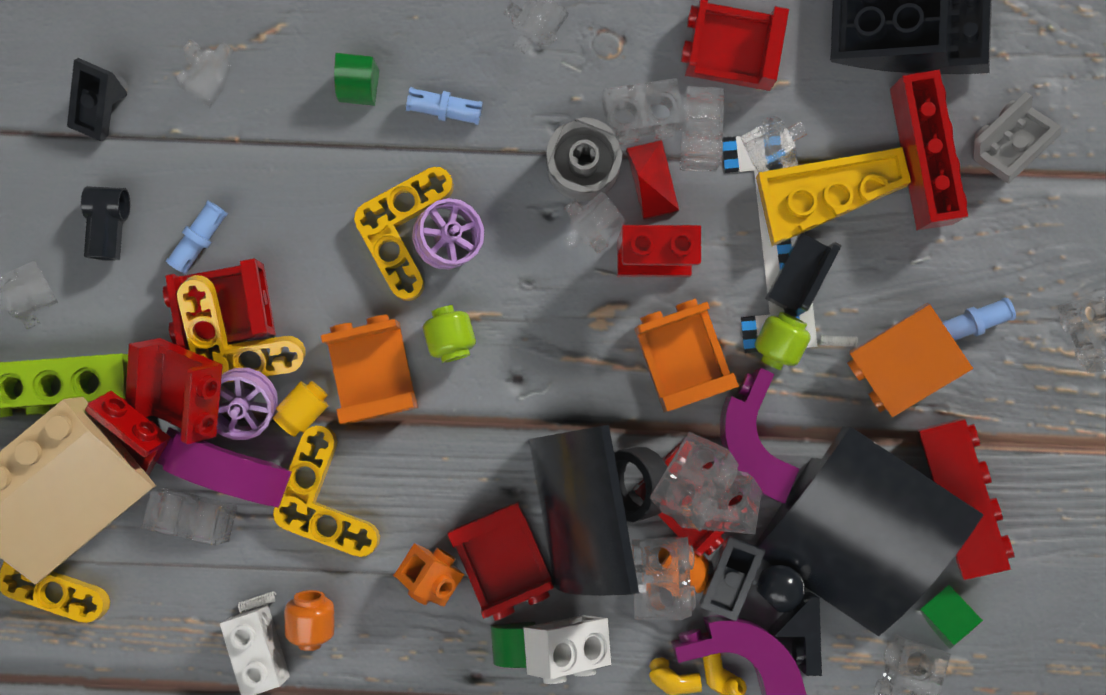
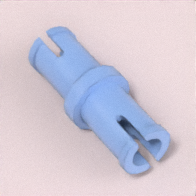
M413 87L409 88L410 95L407 96L406 111L435 115L441 121H446L447 118L479 125L483 101L478 102L454 97L448 91H443L442 94L414 89Z
M207 200L206 205L190 227L185 226L182 231L184 234L183 238L165 261L176 270L187 274L188 269L202 249H208L212 242L209 239L223 219L227 217L228 213Z
M1005 297L1000 301L978 309L974 306L965 309L964 314L942 323L953 339L958 340L972 334L974 336L985 334V329L1009 320H1015L1016 312L1009 298Z

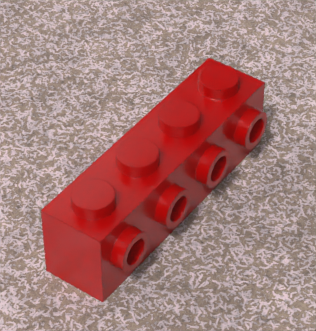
M940 70L903 75L890 88L900 146L903 148L911 179L908 188L916 230L953 225L968 217L967 198L963 191L960 162L956 155L953 126L949 119L946 90L942 83Z
M960 418L917 429L932 481L984 514L955 556L963 580L1011 570L1008 559L1015 558L1014 551L1008 535L1001 536L997 521L1003 520L997 498L990 499L985 484L992 483L986 462H978L974 447L981 446L975 425H967L966 419Z

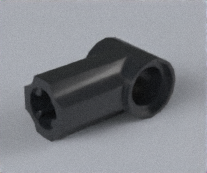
M86 186L81 195V210L86 218L84 257L102 261L120 260L123 221H126L130 214L129 192L126 188Z

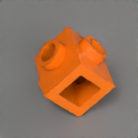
M414 543L393 576L409 590L408 595L417 602L427 605L431 601L444 607L465 574L453 565L456 559L448 552L438 547L433 552Z

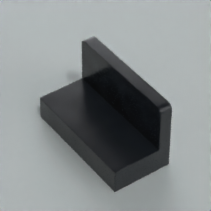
M804 233L799 234L765 299L796 316L807 312L842 245L833 242L826 246Z

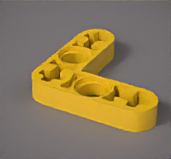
M431 167L363 203L355 212L354 221L358 231L391 291L403 301L417 299L422 294L425 283L396 228L419 216L434 202L447 199L452 195L454 184L451 175L441 167ZM436 176L439 181L445 179L446 182L442 184L443 191L441 193H437L434 189L427 191L424 195L428 201L422 203L420 195L414 186L419 184L423 191L431 186L430 179ZM401 193H409L415 199L413 208L407 212L398 211L394 205L396 197ZM387 202L389 210L396 218L390 221L389 216L385 214L377 219L378 227L373 229L369 224L364 226L363 223L367 221L366 214L370 211L374 215L385 212L381 204ZM387 242H394L400 248L398 258L391 262L382 260L379 254L381 246ZM406 260L409 262V265L402 266L405 274L410 279L414 277L417 279L412 284L414 290L410 293L405 289L398 290L402 280L396 271L391 275L388 273V270L400 267Z
M194 275L187 278L180 285L177 291V300L189 350L210 359L208 348L218 345L219 347H215L212 351L214 361L223 364L222 374L233 368H247L240 359L241 354L246 351H253L259 355L261 365L254 368V370L261 372L265 376L291 373L301 367L306 355V349L298 338L294 336H281L228 344L213 283L204 276ZM193 286H196L198 291H204L206 295L200 300L203 312L193 316L191 313H195L198 309L197 299L193 296L189 297L187 293L190 292ZM200 321L211 323L215 328V336L211 339L199 337L195 331L196 323ZM284 347H288L290 352L297 353L294 355L292 362H287L285 356L274 357L271 362L272 365L269 366V354L266 348L270 349V356L281 354Z
M312 426L303 433L289 468V471L292 473L279 508L274 507V521L279 527L353 556H367L376 550L380 542V534L376 526L316 502L336 451L338 441L332 429L326 426ZM323 432V440L328 442V447L320 448L315 459L323 460L322 465L320 466L314 461L302 460L304 454L312 456L315 445L310 442L311 437L319 436ZM302 467H309L315 473L316 479L310 488H302L296 481V473ZM295 503L297 504L296 511L304 515H310L311 508L316 510L309 520L308 530L303 528L308 522L306 520L296 518L291 523L288 522V514L283 512L284 507H290ZM323 515H329L336 520L337 530L332 536H323L317 529V522ZM345 521L351 523V526L347 529L349 532L358 534L363 529L367 530V538L372 540L371 545L366 544L359 549L356 547L357 540L348 536L344 537V543L339 542L338 539L345 530Z
M5 561L3 562L0 570V591L10 599L82 623L100 619L109 609L110 599L104 589L54 571L36 584L35 587L24 585L16 588L17 582L12 580V576L19 574V572ZM21 574L22 580L32 583ZM50 582H56L62 587L63 596L58 603L51 602L46 597V587ZM93 596L92 603L97 605V609L87 613V605L80 602L69 603L73 597L83 600Z

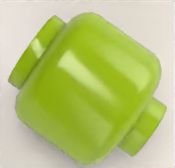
M453 305L431 311L433 317L423 324V332L430 355L434 358H441L442 363L470 356L469 350L475 346L476 338L469 315L465 311H454Z
M780 312L778 316L768 317L755 341V348L763 354L761 361L778 370H781L783 365L796 366L800 362L811 339L810 333L805 329L807 323L784 312Z

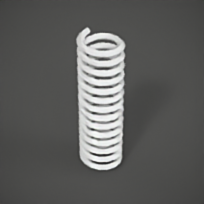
M821 335V344L819 345L856 347L858 337H836V335H832V337L824 335L823 337Z
M272 591L265 595L257 596V598L254 597L244 602H239L238 610L242 613L250 609L252 610V608L265 606V604H270V602L273 603L276 601L274 594H277Z

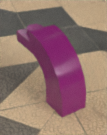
M759 368L754 370L753 374L747 373L742 380L738 391L739 394L743 395L741 400L733 396L725 398L720 416V438L725 456L738 477L756 492L785 504L800 468L771 455L759 439L756 427L757 415L774 377L773 373Z
M168 427L166 434L171 438L157 461L158 464L163 466L162 470L191 483L226 495L279 508L292 473L291 471L270 461L239 454L203 440L186 444L181 441L180 429Z
M721 615L703 617L707 632L701 633L700 629L687 630L678 634L679 639L671 641L678 663L717 653H734L745 657L752 663L762 695H807L800 670L790 652L772 634L750 620L738 617L737 621Z

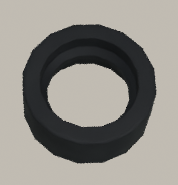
M632 447L614 452L626 521L636 522L660 514L668 505L672 493L671 476L666 463L658 453L648 447ZM629 462L636 465L645 481L646 495L641 506L633 502L625 487L624 473Z

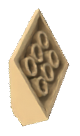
M84 397L61 400L0 451V558L35 585L156 487L118 438L85 411L88 402Z

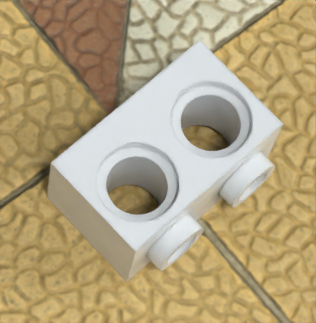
M268 605L232 616L220 623L241 695H256L280 687L290 677Z
M582 615L524 627L527 675L541 677L545 684L566 682V676L571 674L574 676L595 675L596 668L611 665L608 618Z

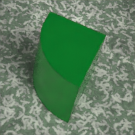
M336 53L334 84L338 101L375 106L379 69L374 58L371 56Z
M950 585L920 609L927 623L949 649L983 621Z
M535 622L491 625L493 664L495 666L526 668L524 627L533 626Z

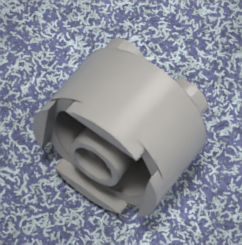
M583 117L565 125L563 124L555 130L548 142L546 166L549 181L559 193L576 201H594L606 194L616 182L622 162V151L615 133L607 124L594 118ZM583 155L589 156V162L585 166L578 164V159H581Z

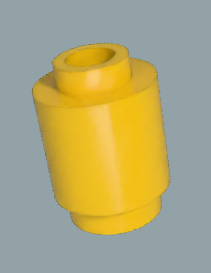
M300 381L276 407L277 413L272 418L288 434L296 437L300 431L304 433L329 406L324 400L328 394L313 381H310L308 385Z

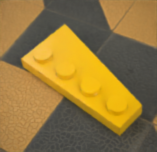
M902 147L758 172L756 176L771 247L907 187L911 182Z

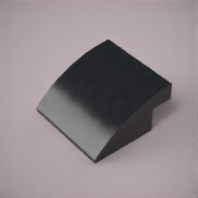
M833 0L830 60L833 63L888 72L921 73L940 70L941 74L990 73L992 0Z
M609 425L529 439L556 590L568 594L592 596L638 594L639 587Z
M851 426L841 428L822 459L811 458L792 487L786 503L781 504L755 546L765 549L766 552L763 556L765 561L771 565H785L793 568L802 578L805 588L877 636H880L899 620L936 581L967 541L984 514Z

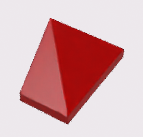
M662 140L626 148L643 220L678 212L679 206Z

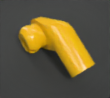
M721 653L702 657L706 683L709 688L720 695L746 694V682L723 668Z
M663 657L655 658L650 662L651 672L649 677L652 683L666 694L681 695L702 692L700 673L678 675L669 668L668 659Z

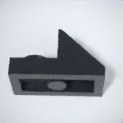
M80 58L74 60L67 127L99 141L108 137L112 104L127 96V91L112 72Z
M728 535L711 559L713 570L700 599V607L737 621L766 552L765 549Z
M804 592L800 605L790 612L783 613L770 626L768 632L774 637H797V641L792 642V657L798 668L806 676H822L820 597L811 592Z

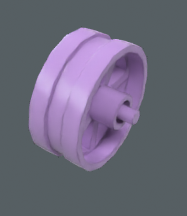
M447 198L434 202L418 216L413 226L412 240L416 252L424 262L438 269L450 270L462 266L478 254L484 242V227L480 216L472 206L461 200ZM437 209L451 210L447 224ZM457 214L461 215L467 224L461 226L456 222ZM428 215L431 216L439 229L424 228V222ZM471 231L472 244L461 238L463 232ZM424 236L434 237L436 244L431 249L427 245ZM454 243L469 253L464 258L457 260ZM441 247H446L449 260L443 259L435 253Z
M233 368L224 372L221 384L227 381H234L236 394L221 385L220 396L228 400L229 403L219 405L217 432L232 440H248L260 435L273 419L272 417L275 415L276 407L278 406L277 391L274 385L264 374L251 368ZM243 382L249 383L255 388L252 391L244 388ZM261 392L267 404L254 402L255 396ZM251 410L268 414L259 423ZM227 412L228 415L232 418L231 422L228 419H226L221 413ZM245 417L250 426H240L237 422Z

